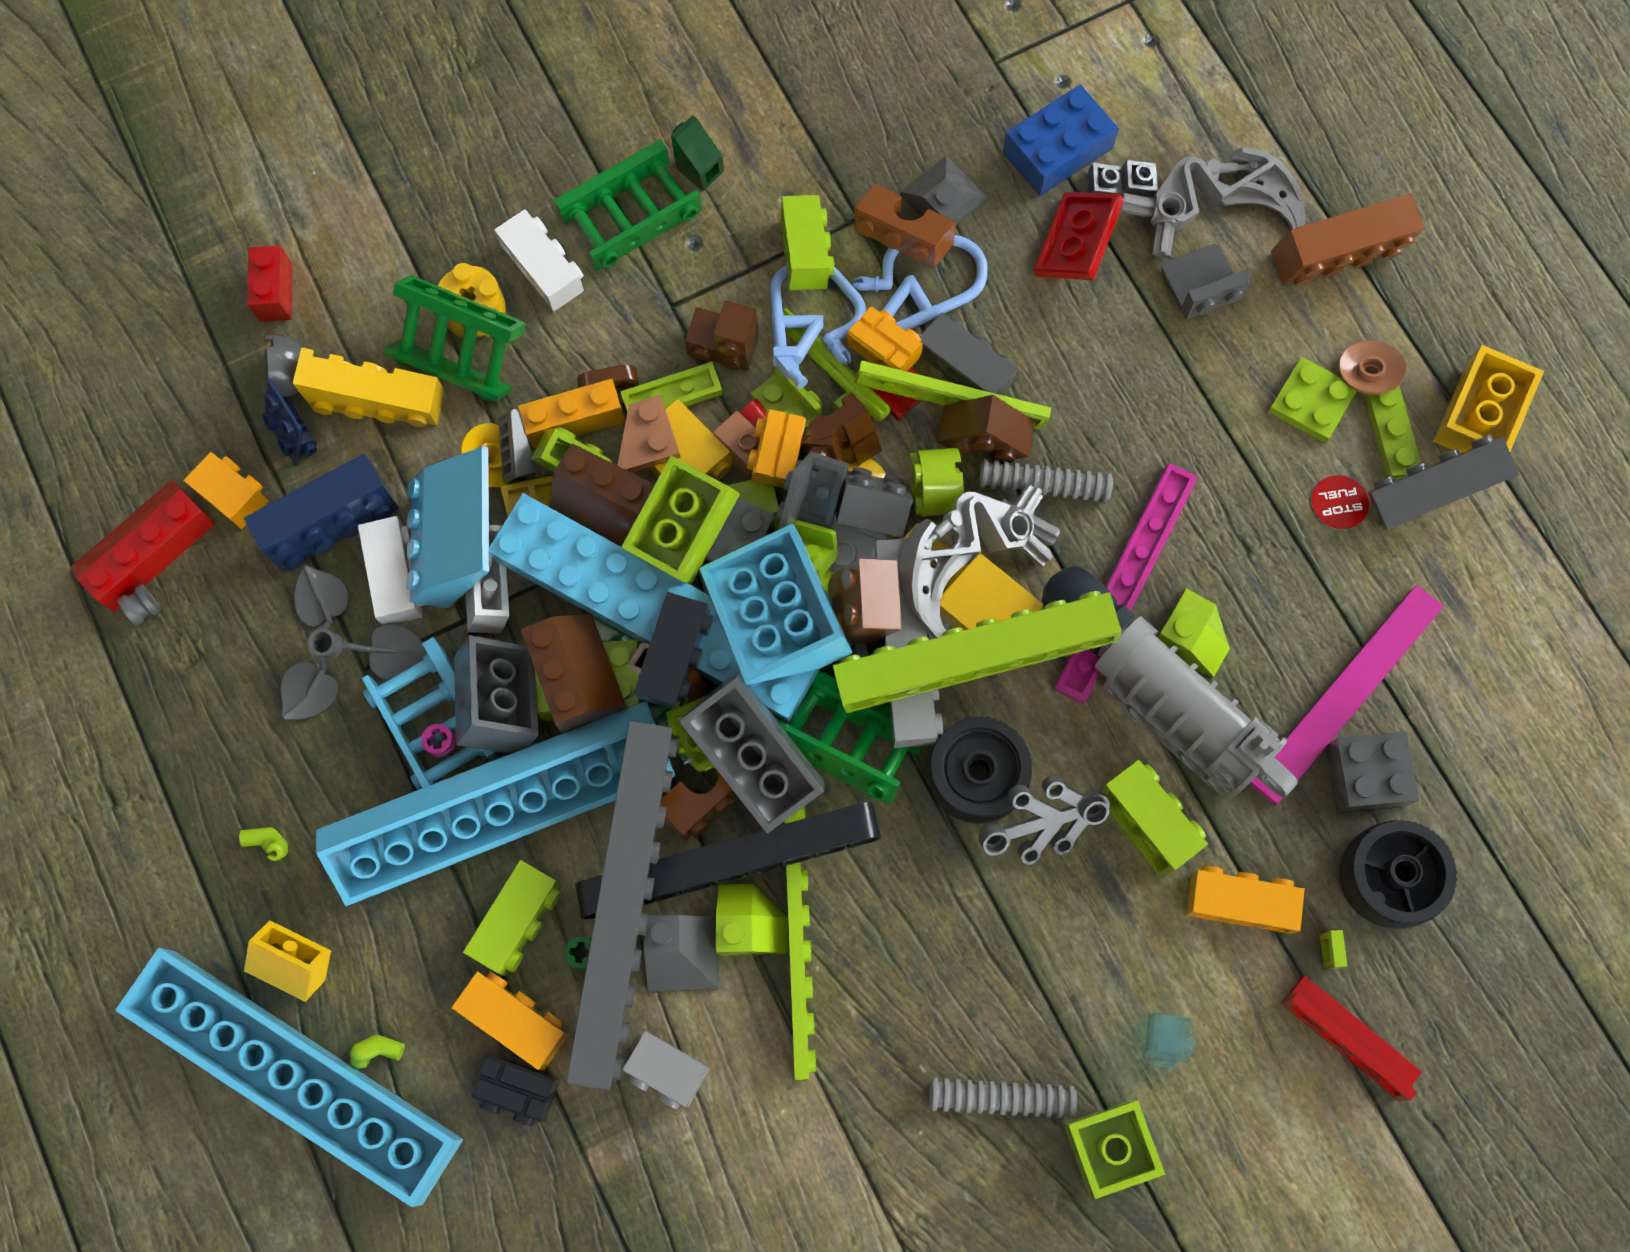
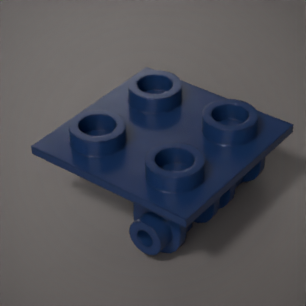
M271 378L267 379V391L264 394L266 405L265 412L262 414L264 424L269 431H274L276 434L278 445L283 455H289L294 465L297 466L299 455L311 456L316 453L317 442L307 426L303 424V420L292 402L283 399Z

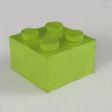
M1130 1100L1063 1124L1089 1197L1097 1199L1165 1175L1138 1100Z

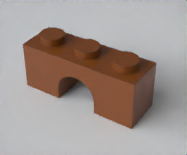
M876 184L854 208L856 231L933 268L936 267L954 244L955 221L930 209L919 219H901V196Z
M715 767L713 769L718 774L716 785L709 792L704 794L693 793L680 781L661 799L660 806L667 807L665 818L685 840L691 835L696 838L702 834L710 825L707 820L716 812L719 814L724 813L735 801L733 796L736 793Z

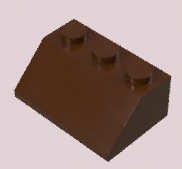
M572 443L554 471L549 508L622 547L655 484Z
M592 614L554 616L521 629L554 723L561 733L627 708Z

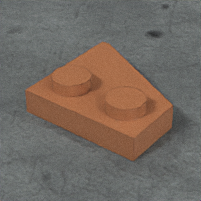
M661 395L629 404L617 466L633 473L666 463L670 456L677 459L681 458Z

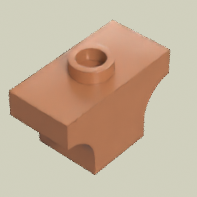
M736 411L713 431V434L731 452L732 463L750 479L753 470L747 469L751 449L758 450L760 439L754 437L756 428Z

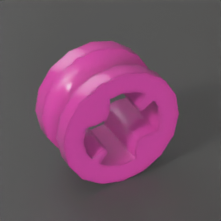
M433 724L423 732L421 743L424 749L432 756L445 757L454 750L456 738L453 732L445 725ZM440 733L443 737L447 735V740L442 741V747L439 749L434 744L431 745V742L436 740L435 734Z

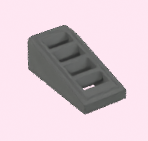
M510 410L498 418L504 484L524 479L538 470L535 461L531 460L533 454L518 410Z

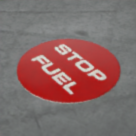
M1335 475L1327 477L1316 485L1312 493L1311 502L1314 513L1324 524L1335 529H1349L1357 526L1365 519L1369 510V499L1365 489L1357 481L1347 476Z

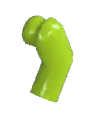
M272 827L240 831L239 839L242 847L261 846L268 854L266 857L272 861L280 860L288 852L287 841Z
M372 1035L354 1044L349 1053L351 1057L350 1064L354 1068L363 1069L370 1063V1059L378 1055L399 1061L404 1052L405 1044L381 1035Z

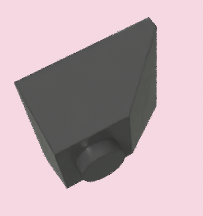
M947 156L900 192V195L921 216L930 209L955 221V226L988 200V196Z
M690 915L648 916L644 936V958L649 992L719 989L716 917Z

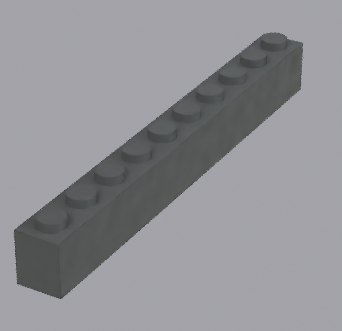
M635 721L629 722L566 1084L610 1090L613 1080L620 1081L624 1058L617 1057L619 1043L626 1044L630 1022L623 1021L625 1007H633L636 986L629 985L632 971L639 972L642 950L636 949L638 935L645 936L648 914L642 913L644 899L651 900L655 879L648 877L650 863L657 864L661 845L660 842H654L657 827H664L667 807L660 806L662 793L670 792L673 771H667L669 756L676 757L679 736L673 735L674 728Z

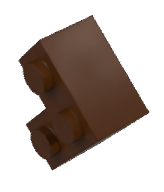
M725 300L720 313L696 307L685 339L687 355H690L699 362L713 361L721 363L722 366L730 370H739V368L749 370L759 338L756 308Z
M994 395L943 406L937 442L947 448H958L960 455H967L971 451L985 450L994 455L995 459L1004 463L1007 461L1012 463L1015 459L1029 457L1034 420Z

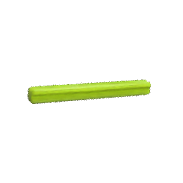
M782 308L784 315H794L788 308ZM785 328V333L798 344L807 328ZM817 337L807 354L847 393L850 394L852 392L876 421L885 419L890 413L889 405L871 388L854 383L856 374L846 364L839 363L833 356V353H830L827 350V346Z

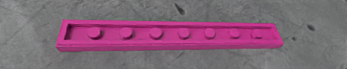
M1171 463L1167 464L1106 585V588L1115 596L1117 605H1124L1130 611L1132 610L1198 476ZM1091 650L1071 654L1053 690L1084 705L1100 674L1095 668L1100 658Z
M1418 585L1409 592L1286 738L1288 742L1274 757L1295 776L1297 781L1444 607ZM1257 777L1249 783L1250 786L1274 806L1278 805L1284 798L1271 791Z

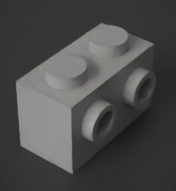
M647 1031L643 1033L623 1068V1071L630 1074L628 1082L645 1092L649 1086L661 1093L659 1100L675 1110H678L680 1104L684 1107L690 1106L710 1070L708 1066Z

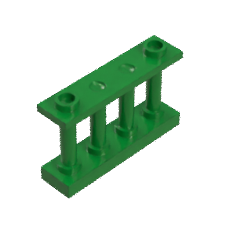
M661 139L554 199L562 222L566 225L571 221H576L595 248L589 251V255L596 272L602 268L613 266L619 258L683 221L694 219L702 211L698 191L695 190L685 196L667 171L666 167L670 165L667 147ZM652 175L657 176L674 201L673 204L661 211H658L640 185L641 181ZM625 190L631 192L648 217L633 227L613 199V197ZM599 205H603L621 234L607 242L604 241L586 214Z
M413 275L395 283L393 295L404 299L407 304L402 338L386 346L383 354L395 358V361L400 364L411 365L475 392L487 401L497 402L512 391L511 385L499 381L506 343L509 344L524 334L526 322ZM420 307L432 311L436 316L430 351L414 345ZM449 319L461 323L464 327L458 363L442 357ZM477 331L491 336L493 340L486 375L470 368Z
M821 671L816 675L789 723L786 724L776 719L811 765L862 790L871 798L883 801L889 805L892 804L901 783L894 779L893 776L905 754L909 750L918 755L923 747H893L881 771L863 763L862 760L877 735L893 742L890 706L880 704L846 713L842 705L836 679ZM816 704L834 713L818 740L800 731ZM846 720L865 728L850 755L831 747Z

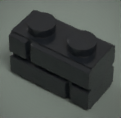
M488 1055L472 1098L480 1100L479 1108L499 1115L501 1109L515 1113L512 1120L533 1127L535 1121L545 1122L560 1079L505 1059Z

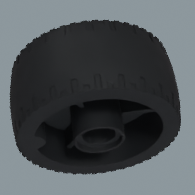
M982 716L966 718L948 727L933 745L927 764L929 787L937 803L956 819L975 824L994 822L1010 814L1016 808H1014L1009 800V791L1017 785H1024L1029 789L1032 777L1030 753L1025 741L1018 735V732L1000 720ZM973 765H981L986 769L987 777L977 780L971 776L969 768ZM1024 795L1019 796L1016 800L1022 799Z
M1392 820L1378 823L1362 831L1346 848L1339 868L1341 889L1347 898V902L1355 909V912L1367 921L1386 928L1403 929L1415 927L1439 915L1453 898L1457 886V870L1452 852L1439 835L1435 834L1428 827L1417 824V822ZM1396 865H1399L1404 870L1405 882L1398 879L1395 875Z

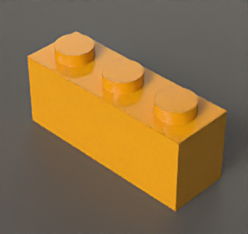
M613 379L518 405L526 436L533 449H536L545 430L561 427L577 437L626 423Z
M1202 866V870H1197L1191 874L1186 916L1294 934L1301 930L1305 888L1294 887V881L1273 878L1272 883L1259 881V876L1253 873L1237 872L1236 877L1223 874L1222 868Z
M477 971L452 1006V1009L536 1069L545 1070L569 1035V1033L562 1029L565 1022L549 1011L543 1016L533 1008L536 1004L533 999L521 991L516 996L505 989L508 982L493 971H490L488 975Z

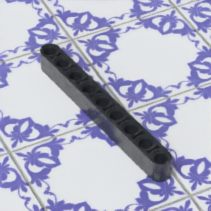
M859 803L779 825L768 834L765 830L660 858L657 864L650 863L648 877L655 878L651 900L644 899L643 905L878 841L881 839V834L873 803ZM603 875L588 878L575 884L582 919H594L596 917Z

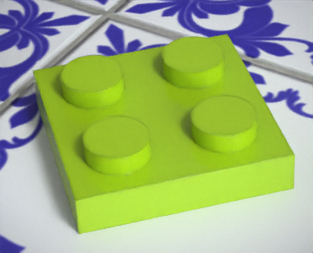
M1301 356L1268 412L1326 444L1357 391L1349 387L1341 377Z

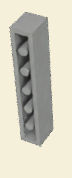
M907 538L878 540L875 543V559L896 560L898 566L902 629L883 638L884 647L894 646L895 649L908 646V642L912 639L927 637V634H930L910 608L900 579L899 561ZM925 587L922 588L924 594L926 593ZM939 689L889 702L894 748L934 745L938 738L937 734H943L941 713L935 714L934 701L939 700Z

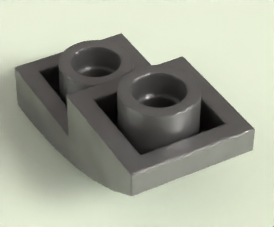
M1126 160L1123 166L1093 163L1088 169L1090 193L1121 194L1122 196L1124 193L1137 196L1154 195L1158 191L1156 163Z

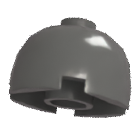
M265 334L264 342H271V346H267V350H264L265 386H267V379L271 378L283 399L292 398L300 394L293 385L301 347H304L298 340L279 334Z

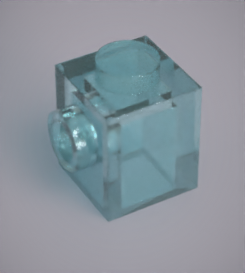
M1159 1013L1149 1014L1145 1058L1155 1060V1067L1176 1070L1177 1063H1188V1056L1192 1057L1195 1049V1036L1190 1034L1191 1018Z

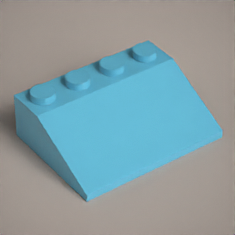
M479 447L425 467L409 482L407 495L408 498H411V510L407 517V527L411 529V540L407 546L410 571L407 575L406 587L410 590V603L449 608L489 572L488 448Z
M793 523L699 568L747 685L820 669L853 653L805 544Z

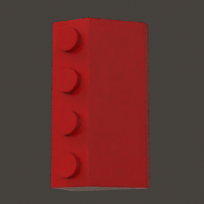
M172 479L75 562L71 568L76 579L99 603L115 612L120 608L117 601L122 595L129 596L134 593L135 587L140 584L144 586L148 584L211 529L215 523Z

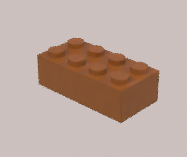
M1411 193L1291 229L1271 250L1282 285L1294 283L1295 286H1301L1313 281L1314 276L1324 274L1325 278L1341 273L1344 271V267L1350 265L1357 269L1372 263L1373 258L1383 256V259L1387 260L1403 253L1402 248L1415 243L1414 238L1424 231L1425 228Z

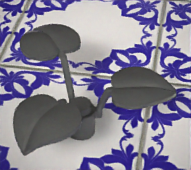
M303 566L295 587V609L302 622L312 627L319 626L309 636L308 646L310 651L316 655L315 660L319 663L320 668L318 669L316 665L309 662H300L291 666L286 671L281 682L282 717L290 720L308 719L323 713L333 704L338 693V683L332 676L324 674L327 669L325 658H335L341 654L343 649L372 653L369 659L370 668L378 677L390 680L424 660L423 656L427 652L422 645L423 642L409 629L395 624L382 625L376 628L371 636L372 646L344 642L338 633L328 629L333 623L331 617L341 615L348 606L349 592L346 585L341 579L332 574L309 566Z

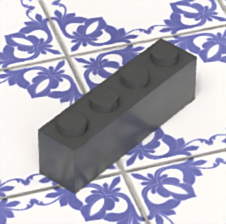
M1491 434L1483 436L1471 442L1473 447L1461 453L1458 448L1452 449L1438 456L1440 462L1428 467L1425 462L1405 469L1407 475L1394 480L1393 475L1374 482L1375 489L1367 493L1382 527L1385 529L1392 528L1520 475L1504 437L1493 439Z

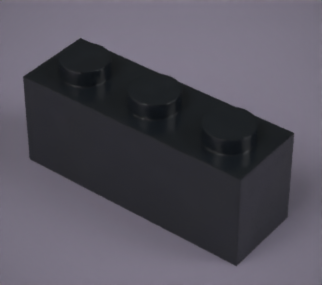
M667 592L634 690V694L638 699L677 711L680 702H687L692 683L688 682V678L692 668L697 670L703 653V649L698 647L702 635L708 636L713 624L714 616L709 615L710 609L707 603Z

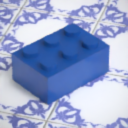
M1079 84L1008 130L1005 135L1003 153L1036 193L1042 196L1112 150L1119 128L1084 87Z

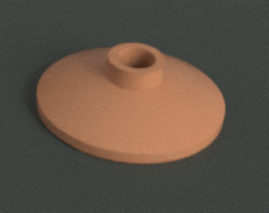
M1374 340L1361 341L1351 345L1343 352L1339 361V373L1343 381L1352 389L1370 395L1385 394L1396 389L1404 380L1407 369L1403 355L1396 348L1387 343Z

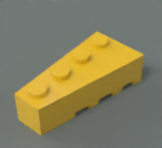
M301 347L293 385L314 412L322 415H331L332 412L342 413L353 419H363V416L373 417L384 423H394L395 420L404 421L415 427H425L426 424L437 426L445 393L438 377L394 368L391 374L387 373V370L383 367L365 361L359 367L344 361V357L330 354L329 360L314 357V350Z

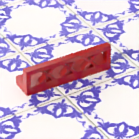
M1301 976L1280 1004L1396 1101H1411L1417 1093L1412 1086L1422 1074V1071L1307 976Z

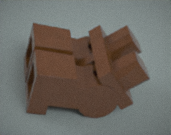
M851 392L841 399L842 407L828 416H819L809 423L807 428L808 435H803L801 441L806 457L812 451L848 464L856 461L860 465L882 452L869 412Z

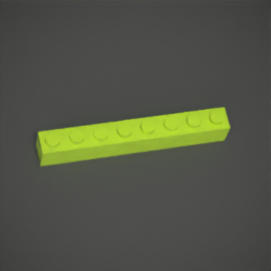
M1099 591L1089 592L1080 596V600L1066 603L1065 600L1051 602L1045 606L1044 610L1031 612L1030 609L1017 611L1011 615L1010 619L998 622L994 618L983 620L976 624V628L964 631L962 628L949 629L942 633V637L930 640L928 637L915 638L908 642V646L896 649L894 646L881 647L874 651V655L862 658L860 655L844 657L840 660V664L833 665L842 705L846 713L1120 642L1122 630L1110 592L1100 594Z

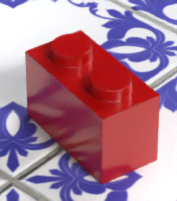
M280 245L249 247L248 306L260 322L292 320V262Z

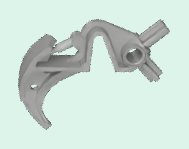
M1246 147L1237 149L1232 152L1231 160L1233 163H1219L1215 159L1205 163L1197 157L1188 156L1176 164L1153 199L1124 193L1122 196L1124 202L1120 212L1149 217V223H1152V227L1156 229L1152 255H1155L1157 259H1162L1163 257L1170 258L1174 233L1190 225L1199 213L1192 178L1214 208L1220 205L1244 204L1265 206L1279 213L1288 222L1291 229L1306 225L1305 202L1297 181L1281 160L1261 150ZM1238 171L1249 173V175L1233 185L1218 181L1219 174L1237 173ZM1279 193H1283L1285 198L1280 197ZM1162 208L1171 210L1173 215L1166 214Z
M1028 484L1015 505H1009L976 492H966L956 498L953 511L946 513L943 517V522L936 528V525L929 519H925L914 527L902 548L899 561L900 579L910 608L934 638L942 637V633L946 631L940 618V601L944 587L961 567L972 560L971 554L981 552L979 535L989 553L1020 548L1038 567H1043L1046 562L1052 559V552L1033 535L1034 522L1031 515L1043 497L1041 495L1042 490L1039 487L1034 488L1031 484ZM950 529L955 533L956 540L951 549L932 551V542L939 540ZM923 587H925V589H926V593H925V594H924L923 591H922V588H923Z

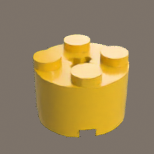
M467 263L457 264L438 284L439 287L506 314L505 300L495 277L481 267L471 266ZM449 319L448 328L456 336L463 338L464 327L462 324ZM477 331V336H476V337H481V336H485V338H486V337H489V335H487V334H485V333H482V332H480V331Z

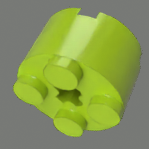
M958 448L918 450L916 453H910V471L913 473L915 483L910 485V492L913 498L912 504H914L915 515H921V517L941 516L949 511H953L956 498L964 493L963 472H960L959 468H955V462H961Z

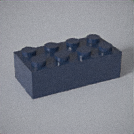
M364 453L244 517V520L261 552L278 568L285 571L301 566L305 559L316 553L320 554L329 551L336 542L346 537L350 538L358 535V525L389 518L395 510L399 509V506L383 477Z

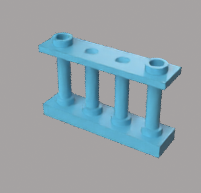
M434 637L422 643L427 652L423 656L424 660L378 686L368 675L362 678L367 687L363 694L372 708L378 707L415 773L410 778L417 790L432 785L433 782L477 756L480 758L486 756L490 761L505 756L503 752L466 747L427 771L417 756L418 753L425 750L421 743L422 736L410 742L401 725L446 699L448 702L453 699L455 701L454 666L442 645ZM430 671L432 674L438 671L443 682L438 684L440 688L397 713H393L386 700L387 696ZM456 716L442 723L453 733L456 731ZM440 733L435 734L436 740L432 741L431 745L437 743L445 737H443Z

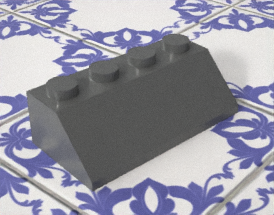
M739 671L710 692L679 720L767 834L824 792V780L751 686L745 683Z

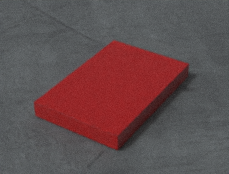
M1064 192L1033 269L1035 275L1044 278L1093 281L1124 202L1122 195Z

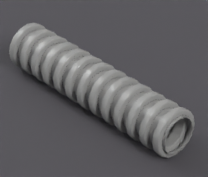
M984 459L981 463L979 485L980 488H985L986 485L990 486L993 490L996 487H1001L1002 491H1005L1006 488H1011V492L1021 489L1022 493L1025 487L1031 484L1034 488L1039 487L1042 490V495H1047V492L1051 493L1054 497L1057 494H1062L1063 498L1072 495V499L1082 496L1083 500L1091 497L1093 501H1098L1100 498L1103 502L1107 503L1112 495L1113 477L1111 473H1107L1106 476H1102L1101 472L1091 475V471H1086L1083 474L1081 470H1076L1074 473L1068 468L1065 471H1060L1059 467H1056L1055 470H1050V466L1040 469L1039 465L1030 468L1029 464H1024V467H1021L1019 463H1014L1013 466L1009 465L1007 461L1004 464H999L998 460L989 463L988 459Z
M933 1078L930 1081L929 1107H931L932 1111L942 1108L943 1112H948L949 1108H954V1112H960V1109H965L966 1113L976 1110L977 1114H982L983 1110H988V1114H994V1111H999L1000 1115L1010 1112L1012 1116H1016L1017 1112H1022V1116H1028L1029 1113H1033L1034 1117L1044 1114L1046 1118H1051L1052 1114H1056V1118H1062L1063 1115H1067L1068 1119H1074L1077 1112V1092L1074 1086H1068L1067 1089H1063L1062 1085L1052 1088L1051 1084H1046L1045 1088H1041L1040 1084H1034V1087H1029L1028 1083L1018 1086L1016 1082H1012L1011 1086H1006V1082H1000V1085H995L994 1081H989L987 1085L982 1080H978L977 1084H972V1080H966V1083H961L960 1079H955V1083H952L947 1078H944L943 1082H938V1078Z

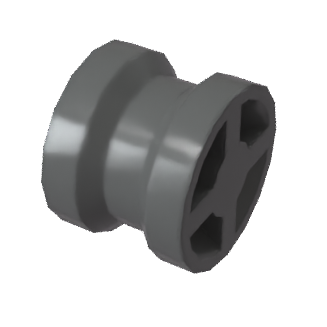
M143 584L135 587L134 593L129 596L122 595L117 599L125 615L136 626L143 623L144 618L149 614L156 615L161 612L158 602Z

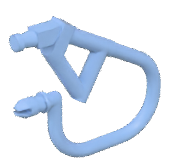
M955 235L953 246L960 247L970 253L976 263V279L967 291L932 306L915 276L909 275L903 280L882 310L894 316L910 293L920 312L895 323L906 330L907 328L914 329L937 318L941 312L946 313L972 301L983 290L988 271L986 258L982 250L974 242L965 237ZM888 248L882 265V279H879V276H876V278L860 276L854 279L853 287L859 291L874 290L878 292V290H890L893 285L894 260L900 251Z
M785 265L774 274L770 283L774 342L772 360L773 366H777L787 380L791 379L795 382V386L801 389L808 383V380L805 376H802L799 364L823 328V315H784L781 284L788 277ZM834 267V276L829 277L853 303L855 314L850 322L825 334L823 341L828 346L827 350L833 353L838 362L847 365V362H851V354L842 345L840 339L847 336L851 327L866 312V307L861 295L841 272ZM785 328H807L796 346H787Z

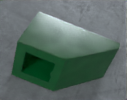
M692 115L686 122H681L675 127L671 135L676 169L699 189L704 191L724 172L722 154L695 116Z

